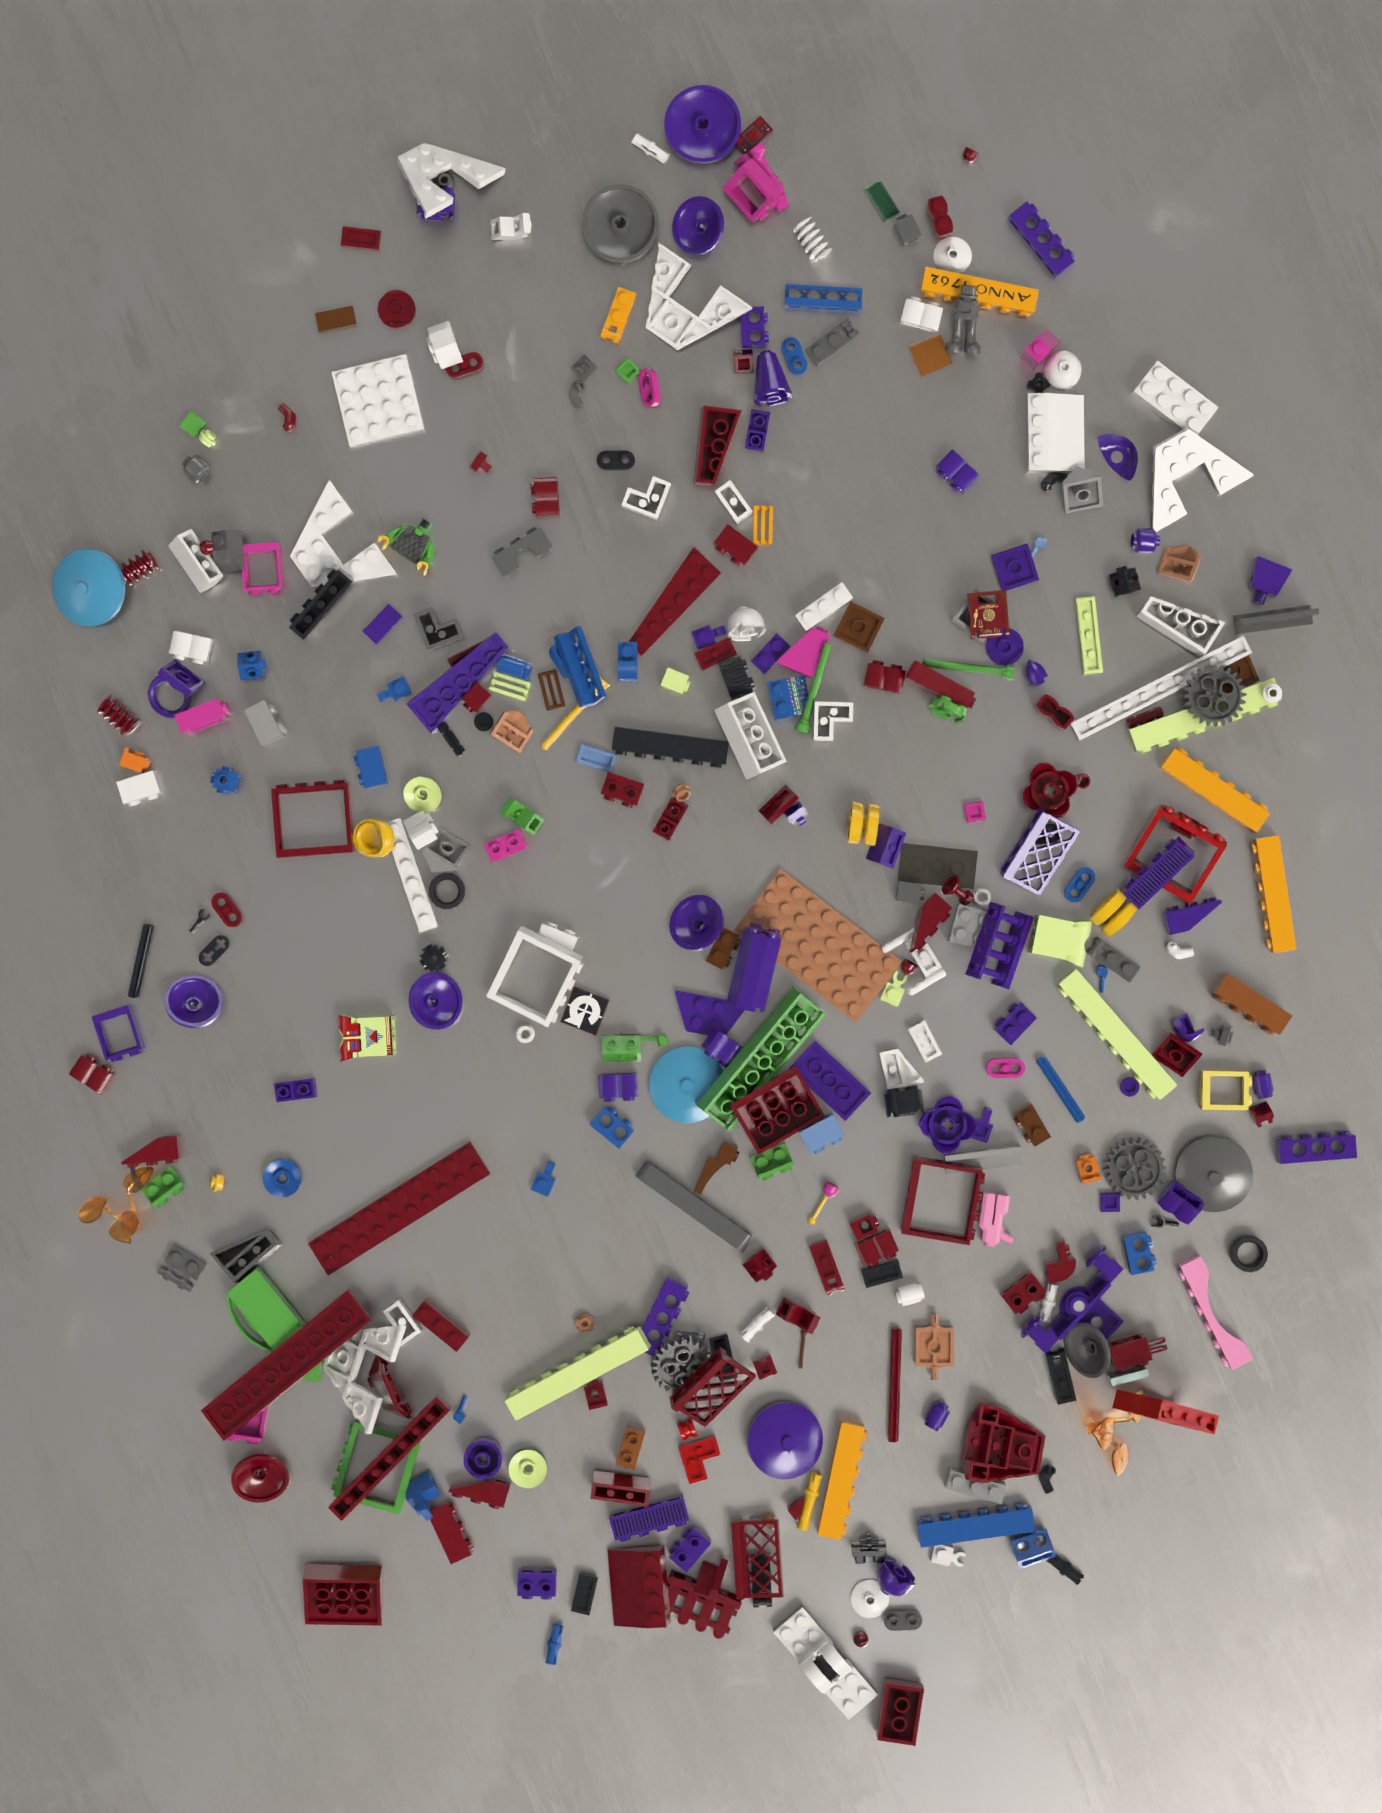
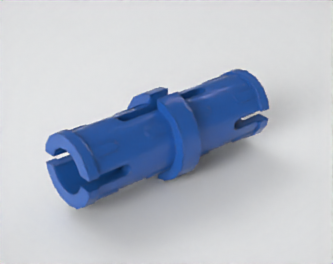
M552 1624L550 1640L547 1641L548 1652L545 1660L547 1664L557 1665L559 1650L562 1648L561 1638L564 1629L562 1625Z

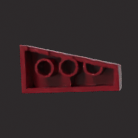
M705 405L701 408L693 485L707 487L715 485L742 410Z

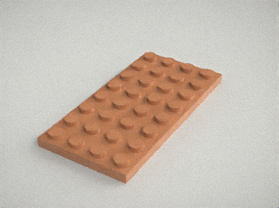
M782 869L778 871L734 929L740 935H743L746 926H750V923H756L761 925L763 929L775 928L780 930V935L783 938L777 963L855 1022L859 1020L902 963L891 952L884 953L879 943Z

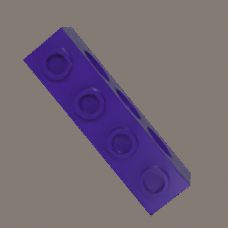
M1026 201L1009 215L1008 221L1056 279L1074 264L1075 260L1073 258L1075 257L1069 249L1063 247L1062 239L1057 234L1051 232V226L1047 220L1040 218L1038 215L1039 211L1035 205L1029 204ZM1033 220L1036 226L1029 228L1026 225V221ZM1045 235L1048 241L1041 243L1038 240V236ZM1057 250L1059 252V257H1051L1050 251Z
M1339 1131L1338 1135H1331V1132L1319 1133L1318 1137H1312L1311 1134H1300V1138H1292V1135L1281 1136V1139L1276 1140L1277 1163L1289 1164L1357 1158L1356 1135L1350 1134V1131ZM1337 1140L1340 1146L1337 1150L1333 1151L1331 1144ZM1315 1142H1319L1321 1146L1318 1152H1313L1312 1145ZM1299 1143L1301 1145V1151L1295 1154L1293 1152V1146Z
M669 1276L666 1277L642 1327V1331L651 1345L650 1349L645 1353L651 1356L656 1355L655 1349L661 1350L660 1344L664 1345L662 1343L664 1336L668 1337L673 1328L670 1325L673 1318L677 1319L681 1309L678 1307L681 1301L685 1302L689 1295L687 1285ZM669 1295L675 1296V1304H667L665 1301L666 1297ZM659 1313H666L668 1319L665 1322H660L657 1319ZM657 1330L660 1336L657 1339H651L649 1332Z

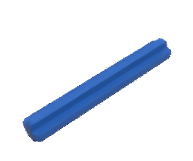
M1045 1056L1036 1060L1037 1064L1077 1123L1083 1121L1085 1115Z

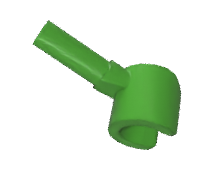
M666 1035L641 1036V1041H657L658 1046L669 1044Z

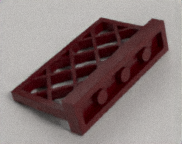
M719 1347L669 1397L671 1409L675 1412L681 1411L703 1427H706L756 1378V1375L726 1354V1350ZM727 1362L733 1366V1370L722 1371V1367ZM745 1374L748 1377L745 1380L737 1381L736 1375ZM734 1375V1381L723 1382V1376ZM712 1377H720L721 1383L710 1384L709 1380ZM735 1386L733 1392L724 1393V1387ZM721 1388L722 1394L710 1395V1389ZM708 1389V1395L697 1396L699 1390ZM722 1399L720 1405L711 1406V1400ZM697 1401H709V1406L698 1407ZM688 1402H695V1408L687 1409L684 1405ZM709 1411V1415L705 1419L698 1416V1412Z
M735 1519L731 1522L736 1600L745 1598H783L779 1519ZM766 1524H774V1534L771 1537L762 1530ZM746 1525H753L758 1530L753 1537L746 1533ZM759 1532L768 1539L762 1547L754 1540ZM751 1542L759 1549L754 1556L747 1551V1546ZM769 1542L776 1548V1552L772 1556L764 1550V1547ZM760 1552L769 1558L764 1566L755 1559ZM752 1561L760 1568L755 1576L748 1568ZM770 1561L777 1566V1572L774 1575L765 1569ZM762 1571L770 1577V1580L765 1585L756 1578ZM772 1580L778 1585V1593H772L767 1588V1585ZM753 1581L762 1588L758 1593H750V1584Z

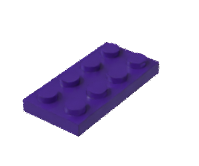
M816 1041L789 1068L792 1069L797 1066L808 1087L844 1121L871 1094L867 1088Z

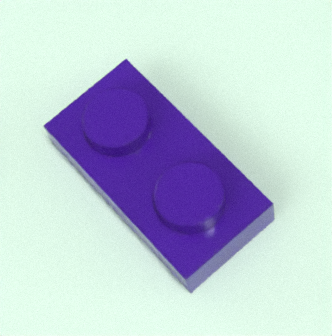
M776 633L750 662L765 675L791 646Z

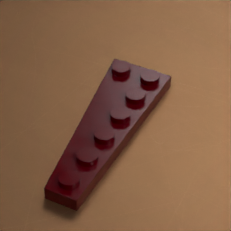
M695 547L692 548L629 640V642H637V652L641 656L721 575V572Z

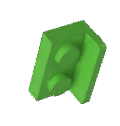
M639 1035L603 1036V1062L641 1061V1037Z
M785 1142L768 1149L760 1155L754 1154L749 1156L758 1179L762 1178L763 1181L774 1177L773 1173L780 1171L784 1173L791 1170V1166L794 1165Z
M171 1165L140 1189L150 1201L152 1208L156 1205L160 1208L168 1202L166 1199L171 1194L176 1196L184 1190L182 1186L185 1182Z

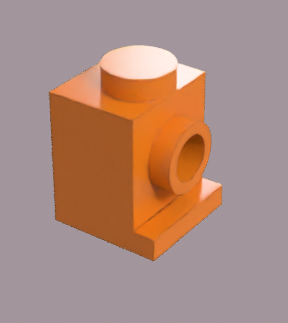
M125 747L119 766L139 773H144L145 770L148 771L151 760L144 758V753L134 750L132 754V749Z
M1089 1153L1080 1155L1079 1159L1075 1160L1082 1184L1101 1180L1095 1156H1091ZM1087 1165L1092 1167L1090 1172L1085 1171Z

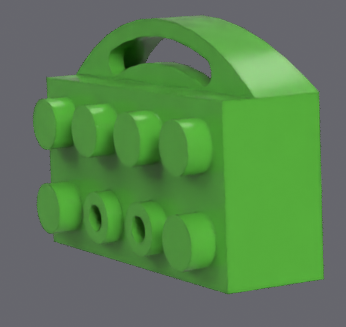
M260 1267L226 1293L229 1313L235 1326L246 1339L263 1350L273 1352L306 1325ZM235 1307L240 1309L245 1321L256 1333L262 1336L264 1341H259L243 1327L237 1317Z

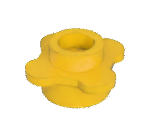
M215 1172L214 1176H211L210 1187L214 1192L217 1190L221 1191L224 1176Z

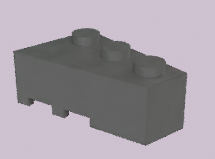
M263 1230L241 1241L227 1245L222 1249L213 1251L210 1255L234 1283H239L281 1247L282 1244L270 1230Z

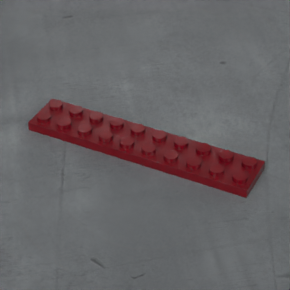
M470 1141L310 1241L308 1245L329 1276L491 1173Z
M347 1290L205 1406L201 1412L222 1440L226 1441L373 1321L352 1292Z

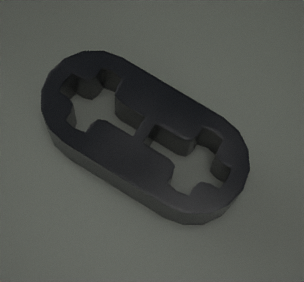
M223 935L216 936L200 952L199 962L204 966L215 964L230 948V940ZM219 939L220 941H222L224 939L226 941L224 943L226 947H220L216 951L215 948L218 946L217 940ZM213 951L214 954L210 957L212 961L204 962V953L210 954Z

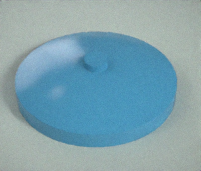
M95 549L77 550L64 557L55 570L52 585L54 599L59 610L70 621L82 626H97L110 621L119 612L125 597V581L118 564L106 553Z
M692 1046L672 1049L659 1058L651 1071L649 1090L652 1101L664 1116L673 1121L695 1123L709 1117L696 1104L723 1073V1069L718 1061L707 1056L703 1049Z

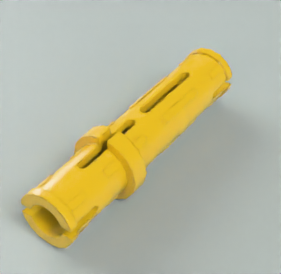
M810 1473L808 1487L804 1491V1504L796 1527L797 1529L801 1528L802 1531H809L816 1498L820 1494L818 1490L823 1477L822 1474Z

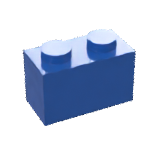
M380 746L357 750L356 755L353 757L355 766L360 768L361 774H358L360 786L363 785L365 789L388 784Z

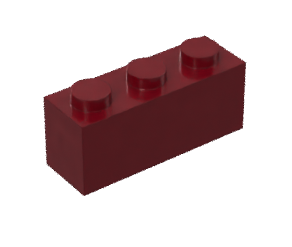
M427 1299L421 1303L412 1315L456 1352L470 1336L467 1331Z
M594 1471L590 1499L647 1507L651 1478Z
M448 1499L431 1507L430 1510L433 1518L430 1521L450 1564L471 1556L474 1545L472 1540L467 1538L464 1533L466 1528L463 1521H459L456 1516L458 1511L455 1504H451Z

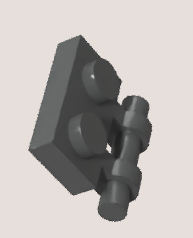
M174 1244L164 1259V1262L170 1265L169 1268L165 1269L160 1266L157 1273L162 1275L166 1281L170 1280L177 1284V1287L181 1290L185 1289L190 1292L193 1285L188 1283L189 1278L191 1277L197 1281L207 1263ZM177 1269L185 1275L183 1278H180L173 1274L174 1270Z

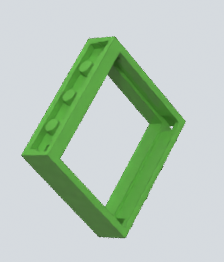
M357 1419L354 1421V1424L350 1423L347 1434L350 1435L348 1442L344 1443L342 1453L345 1454L344 1459L339 1461L337 1471L340 1472L339 1477L334 1479L331 1490H335L333 1494L335 1497L342 1492V1485L358 1429L365 1431L361 1422ZM374 1425L372 1433L394 1439L400 1431ZM421 1441L409 1452L395 1505L366 1497L359 1504L400 1515Z

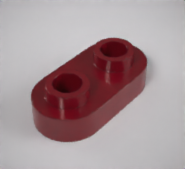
M470 352L461 355L463 362L445 369L451 378H460L481 370L483 359L480 354ZM472 360H476L477 365L472 366L470 365V362ZM453 366H458L459 370L453 372L452 368Z
M226 893L215 894L211 900L213 909L228 927L239 926L243 920L241 911ZM220 899L225 900V904L223 906L219 905ZM231 914L236 915L235 921L230 920Z

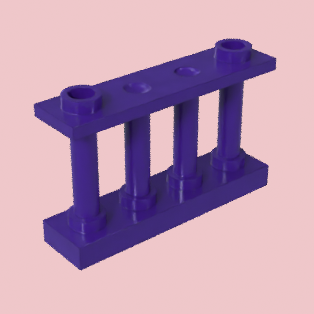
M990 902L965 975L980 980L982 974L993 978L991 984L1009 990L1034 917L1017 911L1012 916L1004 913L1006 906ZM1001 920L1012 923L1008 934L998 931ZM995 938L1005 941L1002 952L991 949ZM989 956L999 960L996 970L985 967Z

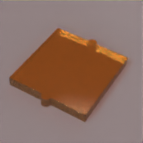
M941 334L909 347L914 358L913 363L917 365L921 377L953 364L948 351H945V344Z

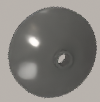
M1078 1322L1064 1337L1066 1355L1071 1365L1083 1376L1089 1378L1100 1377L1107 1372L1110 1366L1111 1353L1109 1344L1102 1332L1095 1326L1087 1322Z

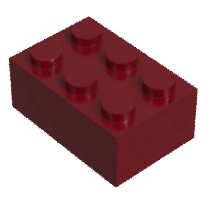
M885 1678L876 1732L878 1741L916 1746L924 1694L923 1684Z

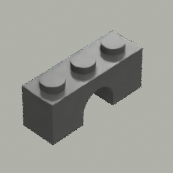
M533 527L526 532L527 536L522 539L517 537L510 542V546L506 549L501 547L493 552L494 556L491 558L504 579L521 569L516 561L517 554L521 550H531L536 558H539L553 549L541 527L538 529Z

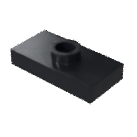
M898 1259L861 1269L866 1288L903 1278Z
M579 1573L571 1612L590 1615L598 1577Z

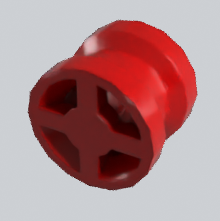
M691 1418L687 1422L677 1423L683 1441L687 1440L688 1437L698 1436Z

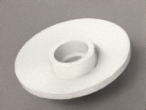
M947 237L936 245L933 259L938 269L961 274L969 267L972 253L969 245L961 238ZM955 252L957 256L951 258L949 253Z
M872 1579L863 1580L851 1592L852 1607L862 1617H877L888 1606L889 1595L881 1591L878 1581ZM868 1597L874 1599L872 1603H868L866 1600Z

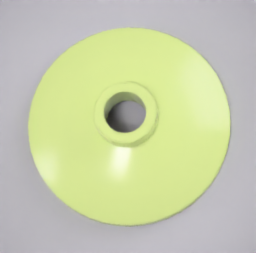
M423 776L415 777L408 781L403 792L406 804L417 812L424 810L425 813L435 810L440 804L442 797L438 784L434 780ZM421 790H425L427 794H422Z
M522 1450L512 1457L509 1463V1475L516 1485L522 1488H533L541 1484L545 1479L547 1464L541 1454L534 1450ZM525 1465H531L532 1469L526 1471Z

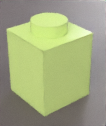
M667 668L661 687L682 695L683 691H688L691 681H688V675Z

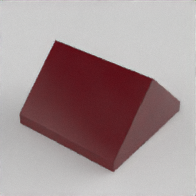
M1167 1031L1153 1051L1152 1056L1183 1077L1200 1059L1202 1053Z

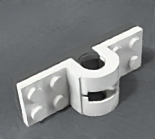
M803 1605L773 1629V1633L797 1659L809 1680L819 1691L828 1695L848 1720L878 1695L874 1687Z

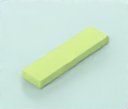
M1095 596L1075 598L1083 675L1103 673Z

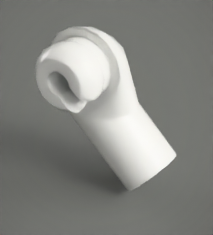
M1175 941L1167 943L1166 951L1175 959L1194 956L1192 946L1182 949Z

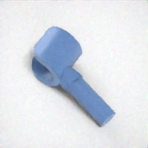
M1037 537L1035 539L1033 549L1031 550L1032 558L1038 547L1045 548L1047 541L1045 538Z

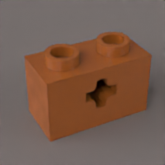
M627 1424L616 1465L632 1470L635 1469L645 1429Z

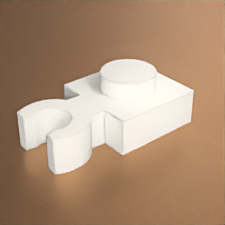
M937 1545L933 1547L930 1561L945 1566H950L952 1561L955 1565L963 1567L964 1563L957 1561V1558L959 1556L966 1557V1553L963 1551L954 1553L953 1546Z

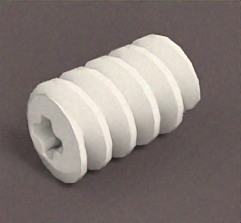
M809 217L796 225L793 233H799L797 240H803L801 242L802 247L807 246L805 253H811L809 259L818 260L831 252L832 248L825 249L828 242H821L824 235L817 236L820 229H813L816 222L809 223V220L812 218Z

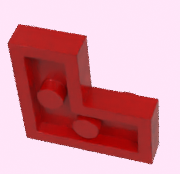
M711 1436L678 1446L689 1484L708 1479L703 1460L721 1455L716 1437Z

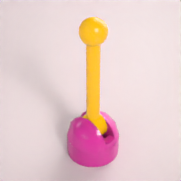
M826 1181L823 1187L825 1196L813 1216L808 1219L809 1224H815V1219L827 1198L834 1197L840 1189L838 1186Z

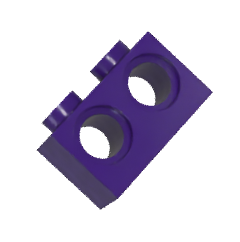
M764 306L752 307V310L741 315L742 349L765 348V343H769L768 331H765L764 323H768V312H764ZM757 314L760 319L754 323L749 320V316ZM758 333L761 338L759 341L754 342L750 339V335Z

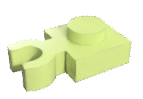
M895 971L893 974V984L887 982L880 997V1000L898 1007L905 989L901 988V984H904L908 978L905 975L903 980L899 981L897 979L898 971Z

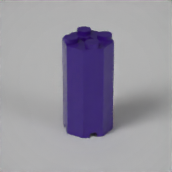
M750 923V926L744 928L726 1003L730 1004L732 1001L734 1002L733 1006L752 1012H755L756 1008H760V1012H764L783 936L780 935V930L763 929L761 925L756 923Z

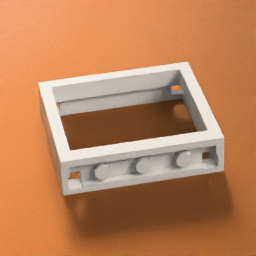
M521 926L486 997L549 1027L551 1022L555 1024L560 1014L556 1012L558 1007H563L568 998L565 996L567 989L571 991L576 981L573 979L575 973L579 974L584 965L581 963L583 956ZM523 939L573 964L548 1016L498 992Z

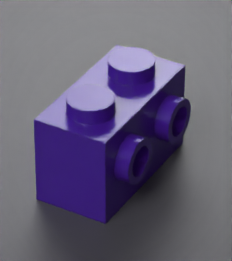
M694 1525L691 1529L688 1527L681 1535L682 1540L679 1543L675 1542L669 1549V1558L686 1573L711 1544V1539Z
M518 1570L517 1596H522V1599H533V1596H539L543 1600H550L552 1597H556L557 1570Z

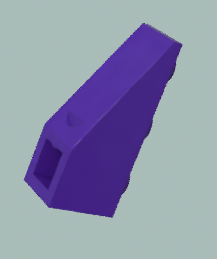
M1216 897L1204 899L1205 903L1198 905L1197 901L1191 904L1186 903L1185 908L1179 909L1178 905L1168 907L1167 912H1163L1167 935L1191 930L1218 907L1222 900H1216Z

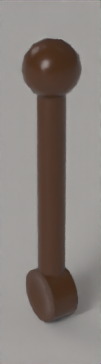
M801 1330L800 1332L802 1335L798 1366L799 1369L803 1368L805 1338L808 1334L804 1330Z

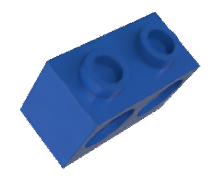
M604 1106L589 1125L620 1149L634 1132L632 1129L633 1124L625 1118L621 1120L617 1116L618 1112L611 1106L608 1108ZM602 1115L610 1116L611 1123L603 1125L600 1122V1117ZM623 1127L626 1130L625 1136H616L615 1129Z
M1145 1231L1122 1236L1129 1273L1136 1275L1154 1271L1156 1259L1155 1255L1151 1254L1150 1247L1153 1246L1151 1236H1147ZM1136 1239H1142L1143 1245L1140 1248H1134L1133 1246ZM1142 1257L1146 1258V1265L1144 1267H1138V1259Z
M1047 1529L1035 1530V1532L1028 1536H1018L1010 1542L1020 1569L1056 1556ZM1039 1542H1046L1042 1547L1037 1546ZM1022 1548L1028 1549L1025 1553H1020L1019 1550Z

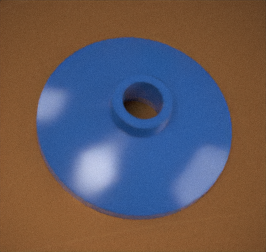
M278 1159L271 1162L263 1173L264 1187L271 1195L283 1198L294 1194L301 1183L299 1168L293 1162L286 1159ZM281 1174H284L286 1176L285 1181L280 1180L279 1177Z

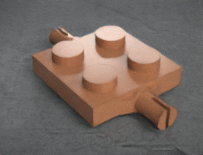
M931 1314L930 1326L915 1327V1366L931 1368V1380H934V1372L935 1380H939L938 1368L944 1366L954 1367V1327L940 1326L939 1314Z

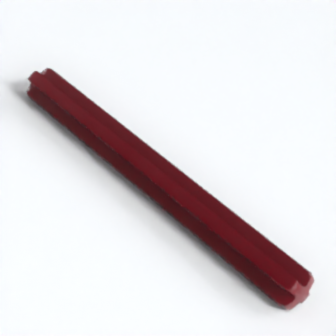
M900 1328L891 1329L888 1441L891 1443L899 1441L902 1330Z

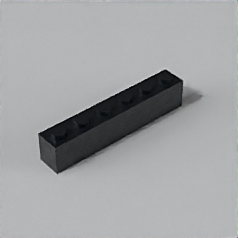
M614 727L612 750L615 751L616 755L627 756V752L635 753L634 757L646 758V755H652L654 760L665 761V757L673 758L672 762L684 763V760H690L693 765L703 766V762L711 763L710 767L722 768V765H726L729 741Z

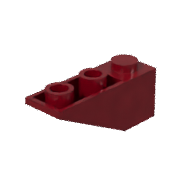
M936 893L931 895L918 910L909 950L911 953L916 949L920 951L927 943L925 941L928 935L932 937L937 932L938 928L936 926L940 921L944 923L950 917L948 912L952 907Z
M180 1135L163 1136L155 1139L122 1161L121 1165L127 1164V1168L139 1167V1163L145 1162L146 1166L158 1165V1161H165V1164L177 1163V1159L182 1158Z
M492 1477L452 1485L448 1492L452 1493V1496L462 1499L464 1496L471 1498L470 1501L473 1503L481 1504V1502L488 1503V1506L491 1508L500 1509V1507L504 1508L511 1483Z

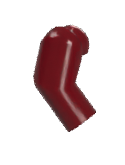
M282 403L277 410L285 416L283 429L286 432H291L296 427V414L285 403Z

